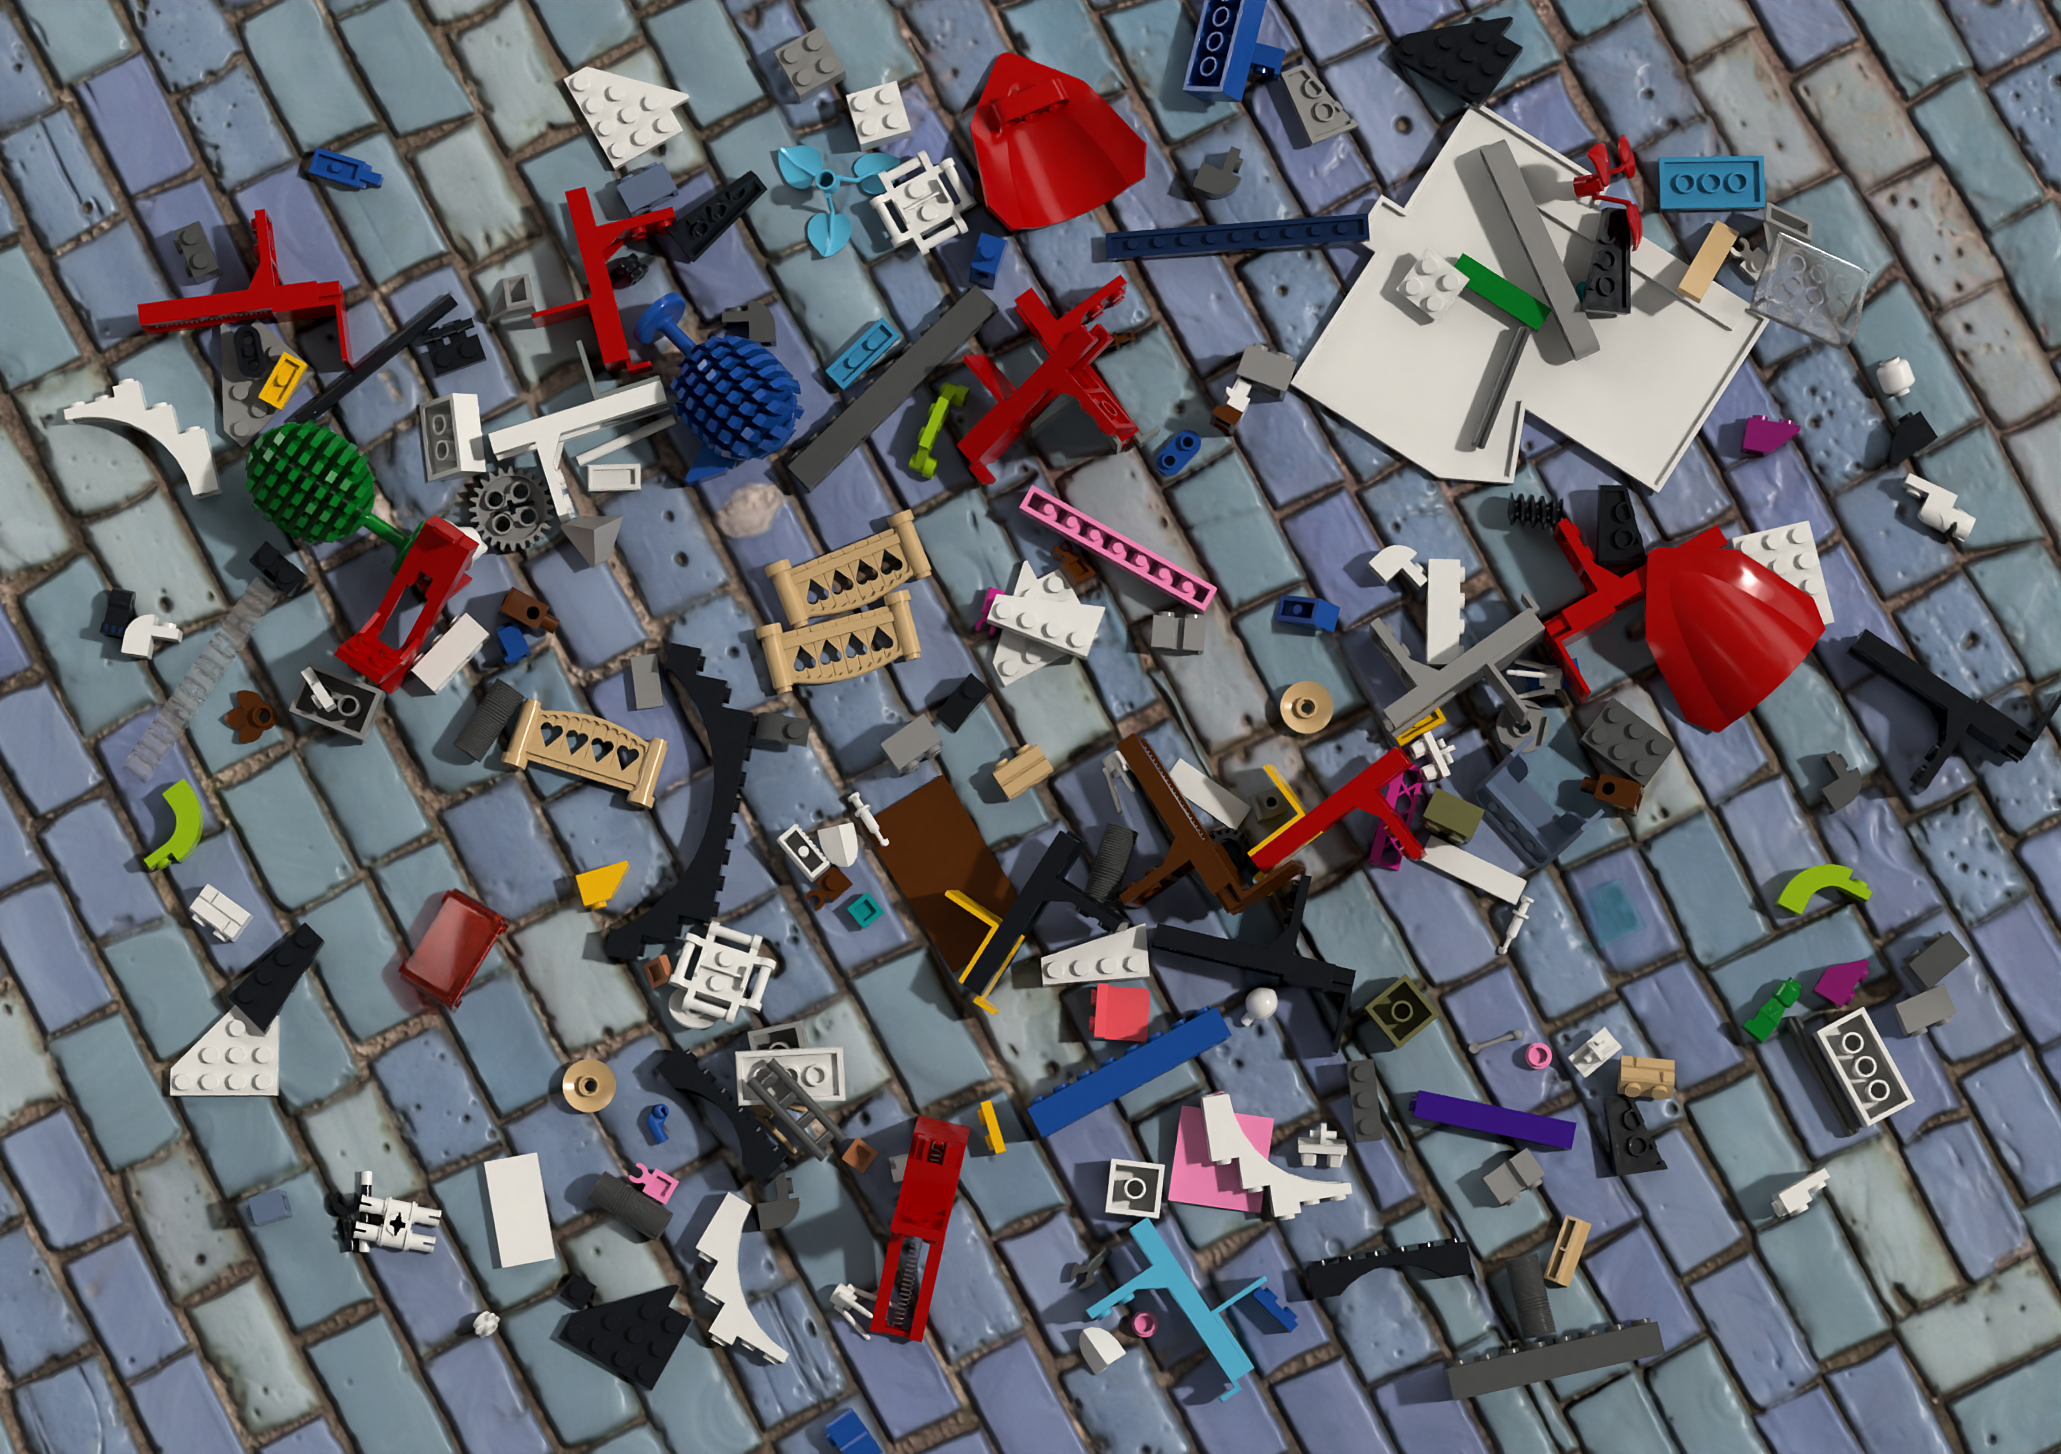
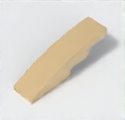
M1717 220L1676 291L1700 303L1737 239L1739 232Z

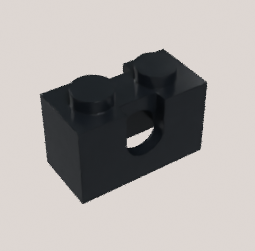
M267 541L249 559V562L291 599L310 580Z

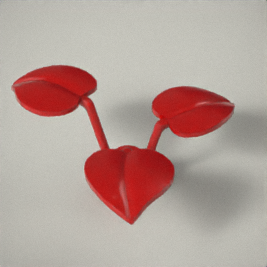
M1621 135L1618 140L1621 165L1609 170L1610 160L1606 145L1604 143H1597L1586 153L1594 164L1597 174L1574 177L1573 186L1577 198L1592 196L1593 201L1603 200L1623 204L1627 207V219L1633 239V252L1639 247L1643 235V224L1637 205L1632 204L1629 200L1599 195L1601 191H1604V187L1609 185L1610 175L1625 170L1627 179H1631L1635 175V158L1626 135Z

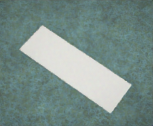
M1179 758L1170 771L1171 777L1186 798L1229 828L1237 830L1252 808L1181 758Z

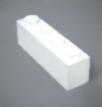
M1428 559L1426 564V578L1428 581L1426 583L1425 665L1432 668H1444L1464 653V645H1459V635H1464V619H1460V609H1464L1465 594L1460 593V583L1465 582V567H1460V559Z

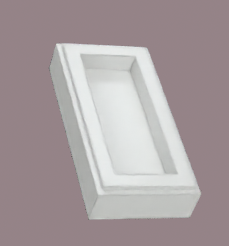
M640 463L587 465L588 492L641 491Z

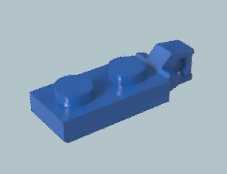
M320 148L315 149L308 170L310 175L358 189H366L367 184L381 188L384 179L381 174L371 172L372 166L364 161Z

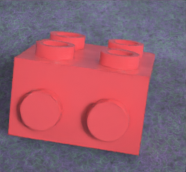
M1098 983L1097 989H1092L1091 1005H1096L1095 1016H1090L1089 1032H1094V1039L1146 1041L1150 991L1146 988L1117 987Z

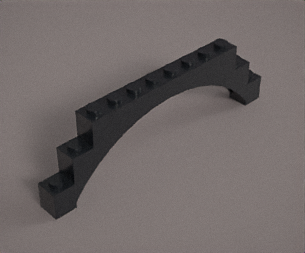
M670 642L665 670L666 672L674 673L690 694L703 719L710 741L714 765V791L706 831L695 857L671 891L636 920L619 929L610 928L605 951L607 957L638 963L639 957H644L647 942L643 941V937L675 943L676 937H681L684 922L679 921L680 917L708 923L712 922L713 917H718L720 902L716 901L718 891L723 892L726 876L721 874L723 865L728 866L731 850H728L727 846L729 839L733 840L735 836L736 824H733L732 821L734 813L739 814L742 798H738L740 787H745L747 772H743L745 761L750 762L753 746H748L750 735L755 736L758 720H754L752 712L724 707L725 703H730L732 688H728V681L698 675L699 671L704 672L706 656H702L703 651L701 648Z

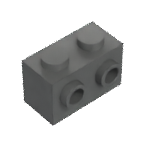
M199 221L175 230L177 239L173 241L179 255L183 253L187 262L183 266L189 278L194 277L198 285L223 275L204 227Z

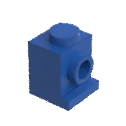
M1256 42L1250 69H1253L1254 73L1262 76L1273 74L1272 80L1278 81L1285 50Z
M508 622L496 628L500 639L496 640V643L502 655L508 654L504 658L508 666L532 655L517 623L512 625L511 622Z

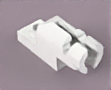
M1909 473L1901 487L1907 489L1906 493L1915 498H1921V496L1925 498L1917 517L1923 523L1943 533L1952 526V537L1963 542L1966 541L1976 518L1970 516L1957 506L1952 508L1958 495Z

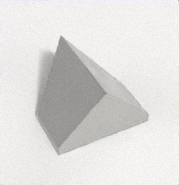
M1767 202L1765 204L1763 225L1770 266L1773 267L1811 242L1813 222L1772 203Z
M528 273L503 278V286L486 324L537 312Z
M624 515L577 517L562 524L560 528L588 564L594 568L610 559Z

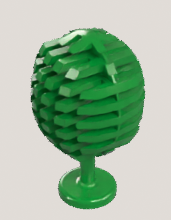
M309 419L305 424H296L297 422L289 421L283 426L275 429L273 427L263 433L250 448L245 467L248 481L244 487L248 489L249 494L252 493L254 501L251 506L255 513L261 509L264 513L263 518L266 521H272L277 525L278 529L291 533L289 536L296 540L299 537L306 538L303 543L306 545H313L315 541L333 543L336 539L352 535L364 526L399 550V555L390 568L391 573L396 576L427 520H422L413 534L407 536L372 513L376 496L373 483L376 478L373 476L372 470L369 471L367 467L369 457L366 452L360 456L357 452L358 446L352 442L349 443L340 434L332 432L326 425L323 427L315 426L317 420Z

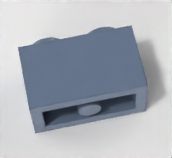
M653 162L643 168L644 172L636 176L633 174L625 176L619 181L620 184L616 186L631 217L639 216L679 195L678 189L663 162L659 164Z
M278 1189L248 1198L249 1205H246V1212L249 1220H253L256 1225L264 1226L293 1217L287 1192Z

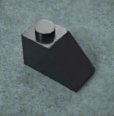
M1921 411L1915 415L1909 412L1898 419L1900 424L1894 429L1887 463L1889 469L1894 468L1938 438Z
M970 673L951 694L936 716L956 733L991 695V690Z

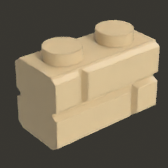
M1030 744L1023 746L1016 751L1018 755L1010 762L1005 758L994 766L996 771L992 773V776L1009 802L1054 773L1052 766L1037 744L1032 747Z
M1621 1055L1617 1072V1094H1624L1628 1097H1653L1656 1100L1671 1099L1675 1083V1060Z

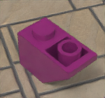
M1753 415L1752 418L1748 417L1744 424L1740 453L1767 457L1794 438L1800 432L1801 426H1796L1794 421L1779 419L1778 422L1768 421V417L1763 415Z
M1863 959L1824 969L1811 993L1837 1009L1843 1005L1848 1006L1856 994L1852 991L1856 983L1859 982L1861 984L1870 971L1866 968L1869 961Z

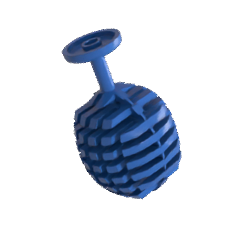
M672 292L655 301L637 321L633 330V337L640 344L647 345L666 336L685 355V358L679 365V367H682L680 378L675 377L670 385L673 390L678 391L677 396L679 401H682V403L674 402L677 416L682 417L683 423L717 455L738 460H751L752 458L763 460L766 456L779 451L796 431V429H793L795 418L800 419L805 411L802 406L797 405L796 395H793V393L801 395L798 380H794L793 375L768 349L761 346L759 342L738 336H725L724 338L712 336L706 342L696 345L676 325L685 311L686 302L679 293Z

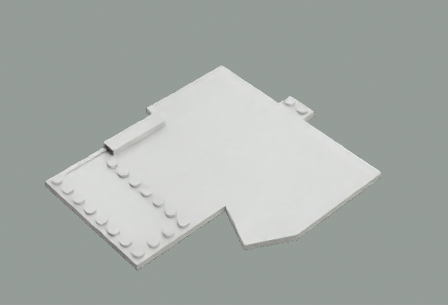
M1470 105L1405 207L1402 208L1381 194L1368 214L1370 241L1357 243L1373 252L1374 255L1294 376L1290 385L1438 479L1513 485L1524 414L1527 411L1658 494L1771 317L1713 280L1700 303L1677 292L1676 290L1690 266L1643 236L1637 250L1632 252L1633 239L1630 230L1631 314L1618 315L1584 311L1600 345V351L1575 361L1552 311L1538 332L1466 287L1463 288L1439 321L1433 319L1396 290L1428 247L1452 266H1455L1462 253L1550 307L1482 160L1480 149L1503 139L1506 140L1576 293L1577 284L1581 281L1586 282L1602 212V210L1598 209L1602 200L1593 201L1592 196L1577 198L1574 191V177L1590 175L1592 173L1482 105L1480 109H1477ZM1609 185L1604 187V191H1601L1599 195H1605ZM1519 325L1527 327L1531 331L1486 446L1484 449L1475 448L1471 445V442L1515 331Z

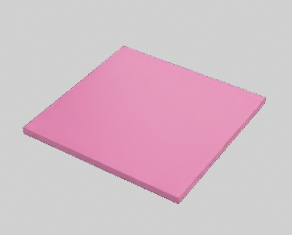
M1181 1105L1168 1200L1260 1213L1263 1191L1248 1193V1189L1240 1187L1236 1158H1232L1233 1163L1217 1165L1216 1161L1212 1162L1209 1160L1202 1109ZM1234 1113L1246 1138L1255 1150L1268 1160L1274 1118Z

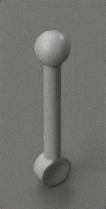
M1516 1029L1512 1034L1481 1044L1472 1043L1469 1046V1051L1472 1054H1476L1479 1049L1511 1039L1520 1040L1523 1033L1521 1030Z

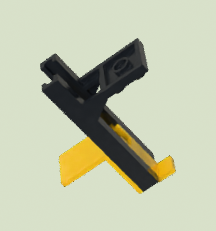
M1060 830L1003 920L959 890H947L944 894L992 927L958 982L977 994L973 1002L992 1015L998 1014L1000 1009L987 1001V996L991 995L1050 901L1073 903L1077 906L1075 910L1086 918H1096L1099 920L1097 925L1109 933L1112 931L1115 933L1126 931L1131 923L1065 879L1088 843L1071 831L1065 833Z

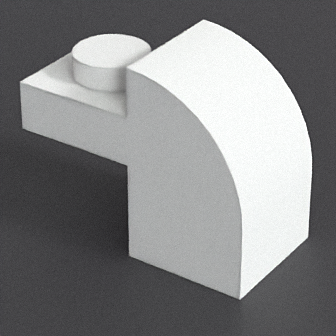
M1389 546L1379 552L1367 565L1368 569L1384 585L1391 581L1399 572L1418 591L1428 581L1425 577L1427 572L1422 566L1411 562L1416 557L1417 552L1407 546Z
M143 615L133 620L127 627L121 652L125 656L151 660L155 639L181 643L183 632L176 629L177 625L161 622V625L157 626L159 618L156 615Z

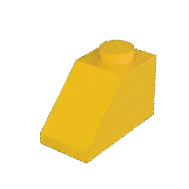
M627 860L576 875L586 909L591 907L592 911L600 910L607 907L606 902L613 900L630 869Z

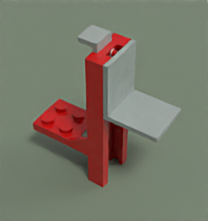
M1120 274L1058 320L1054 318L1032 287L1014 300L1017 304L1014 310L1050 356L1079 325H1083L1088 320L1091 323L1096 321L1104 314L1102 310L1107 306L1115 307L1125 299L1123 295L1126 293L1127 282ZM1089 365L1086 370L1127 415L1091 365ZM1070 395L1030 424L1029 434L1031 437L1037 436L1078 406L1080 402L1074 396ZM1087 415L1098 429L1096 425L1098 422L1092 416ZM1137 426L1127 435L1109 436L1103 434L1100 430L1099 432L1114 452L1118 454L1133 442H1136L1140 448L1158 436L1160 430L1155 426L1143 436L1140 435Z

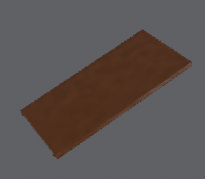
M941 775L873 817L880 827L879 832L883 839L889 840V845L886 847L881 846L875 833H871L865 823L861 824L951 972L954 973L970 963L992 927L944 895L946 891L959 890L1002 920L1018 895L944 775Z

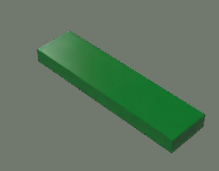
M1462 253L1454 266L1470 279L1465 286L1466 288L1538 332L1552 310L1464 253Z

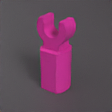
M991 587L987 588L981 609L983 618L977 621L976 632H980L983 624H988L987 617L996 594L1004 595V591ZM989 624L991 626L989 635L993 636L996 626Z

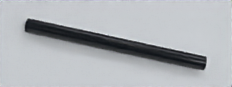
M447 293L295 415V418L300 424H305L309 419L316 420L458 306V303Z

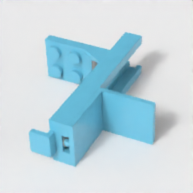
M1146 1217L1128 1231L1152 1266L1087 1309L1086 1313L1091 1320L1096 1317L1100 1321L1113 1312L1110 1307L1117 1302L1123 1306L1135 1298L1132 1293L1135 1290L1168 1289L1228 1381L1234 1387L1218 1398L1222 1403L1242 1389L1236 1380L1254 1369V1366L1218 1313L1266 1282L1267 1278L1265 1276L1261 1277L1210 1311L1149 1218Z

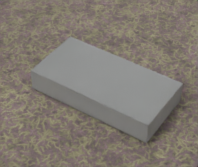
M657 654L630 657L637 710L664 707Z

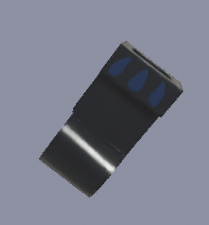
M116 587L112 589L106 616L100 629L101 634L123 640L125 631L133 618L136 599L135 591Z

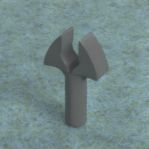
M1104 1246L1085 1266H1080L1076 1262L1072 1268L1070 1282L1076 1278L1077 1274L1087 1272L1086 1281L1078 1289H1085L1095 1285L1097 1281L1093 1279L1094 1272L1112 1254V1250Z

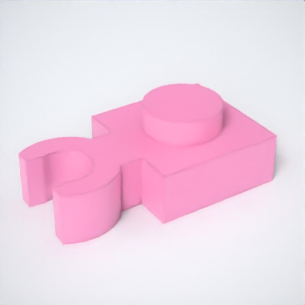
M637 1163L636 1166L642 1169L643 1175L640 1178L630 1175L629 1179L636 1184H646L643 1192L666 1205L678 1186L679 1181L657 1168L653 1174H650L645 1165Z

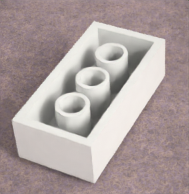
M1864 1007L1812 1033L1863 1128L1869 1127L1915 1102Z

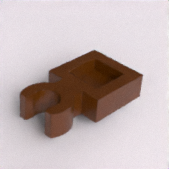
M1067 540L1061 544V550L1057 545L1050 551L1052 557L1061 562L1058 569L1073 588L1092 579L1096 574L1081 553L1073 554L1072 545Z
M834 865L816 881L820 888L817 891L808 892L805 899L808 901L813 896L818 897L820 902L814 909L819 911L824 907L827 897L835 902L853 883Z

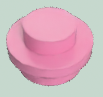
M1534 1043L1525 1052L1526 1063L1533 1069H1544L1550 1064L1552 1059L1551 1050L1543 1043Z
M1142 1310L1133 1316L1131 1326L1134 1333L1138 1336L1149 1337L1156 1332L1158 1319L1154 1313Z

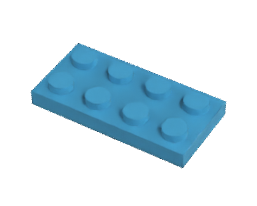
M1764 156L1658 158L1659 211L1764 209L1765 207Z

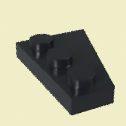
M1598 485L1596 564L1645 565L1647 556L1643 547V539L1635 520V513L1627 486Z
M1624 1094L1602 1097L1614 1177L1668 1169L1657 1150L1654 1139L1651 1138L1644 1124L1645 1121L1633 1097H1628Z

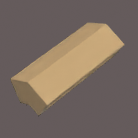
M1566 1215L1544 1274L1545 1279L1564 1287H1569L1592 1224Z

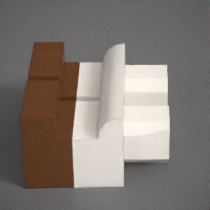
M1238 378L1232 389L1227 387L1223 399L1225 408L1219 405L1215 407L1210 425L1233 436L1248 409L1250 402L1248 396L1252 385Z

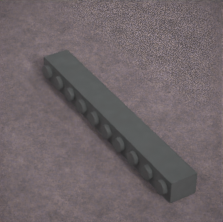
M977 285L972 289L969 287L964 289L958 296L959 301L953 307L948 305L939 314L941 319L935 325L928 324L921 331L920 335L922 337L915 344L911 341L901 351L903 355L897 361L893 359L883 368L884 374L878 380L875 378L871 379L863 388L865 392L859 398L854 396L845 405L846 410L840 416L834 415L826 423L828 428L821 435L818 432L814 434L807 442L809 446L802 453L797 451L788 460L790 463L787 466L788 471L809 493L820 485L998 313V306Z

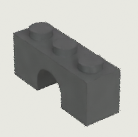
M1374 1059L1348 1061L1345 1063L1351 1099L1354 1143L1381 1141L1383 1136Z

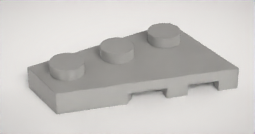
M1305 64L1284 71L1279 75L1310 146L1359 127L1354 119L1351 120L1342 110L1343 107L1338 101L1335 102L1326 92L1324 85Z

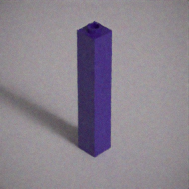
M1421 1090L1417 1091L1416 1096L1411 1095L1408 1111H1413L1412 1118L1564 1150L1572 1149L1577 1124Z

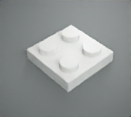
M1428 247L1396 290L1433 319L1439 321L1470 279Z

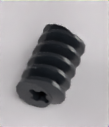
M1510 492L1507 510L1510 526L1514 525L1516 519H1519L1521 527H1524L1526 521L1530 520V525L1533 529L1537 522H1540L1542 530H1545L1547 524L1551 523L1552 531H1554L1557 523L1562 518L1564 500L1563 498L1560 499L1558 505H1556L1555 498L1551 497L1546 504L1545 497L1540 496L1537 503H1535L1534 495L1530 494L1525 501L1523 493H1519L1516 500H1514L1513 493Z

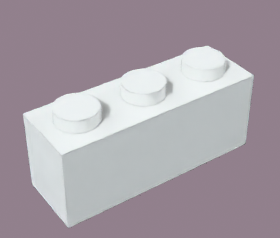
M467 613L463 616L460 614L456 616L449 624L451 629L445 635L439 634L431 643L432 649L426 655L421 653L412 663L414 667L411 671L436 695L492 638Z

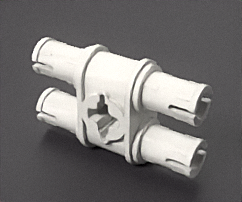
M362 1194L361 1202L370 1203L371 1206L360 1204L359 1212L382 1215L384 1223L377 1226L356 1221L355 1228L366 1230V1232L354 1231L353 1238L377 1242L376 1245H379V1247L383 1245L403 1249V1252L414 1249L433 1254L434 1246L424 1245L423 1242L435 1244L436 1237L412 1233L413 1230H410L411 1224L414 1225V1222L438 1227L440 1220L431 1219L429 1216L440 1218L442 1210L419 1207L415 1201L410 1203L392 1199L390 1196L384 1200ZM400 1212L401 1222L405 1223V1227L399 1228L396 1236H394V1227L390 1225V1221L395 1220Z

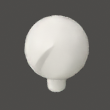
M1258 987L1248 994L1246 998V1009L1248 1012L1240 1019L1245 1026L1248 1027L1255 1019H1267L1273 1015L1278 1006L1275 991L1269 988Z

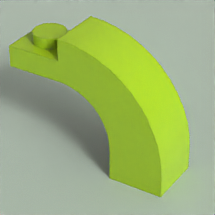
M184 778L162 793L175 813L176 828L173 836L166 844L144 859L153 871L157 868L159 871L166 868L172 863L171 858L173 856L180 863H183L193 853L200 841L204 824L202 805L196 792Z
M1824 864L1808 868L1792 878L1781 890L1774 906L1799 917L1802 915L1810 897L1818 890L1826 888L1835 889L1863 903L1869 900L1873 891L1867 889L1868 884L1859 879L1849 880L1853 869L1841 865Z

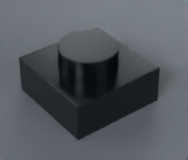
M573 1273L560 1296L579 1308L584 1309L597 1286Z

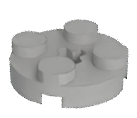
M1521 700L1529 710L1526 725L1530 726V730L1520 734L1519 729L1515 728V724H1519V722L1510 710L1505 707L1497 717L1496 733L1499 742L1509 751L1516 749L1532 735L1535 739L1521 752L1526 754L1536 751L1545 742L1549 734L1550 725L1548 718L1538 704L1528 700Z

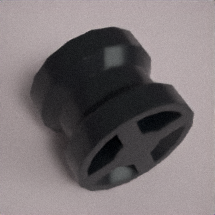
M632 253L620 263L616 272L619 275H623L627 279V283L633 286L644 277L649 267L646 264H641L638 261V256Z

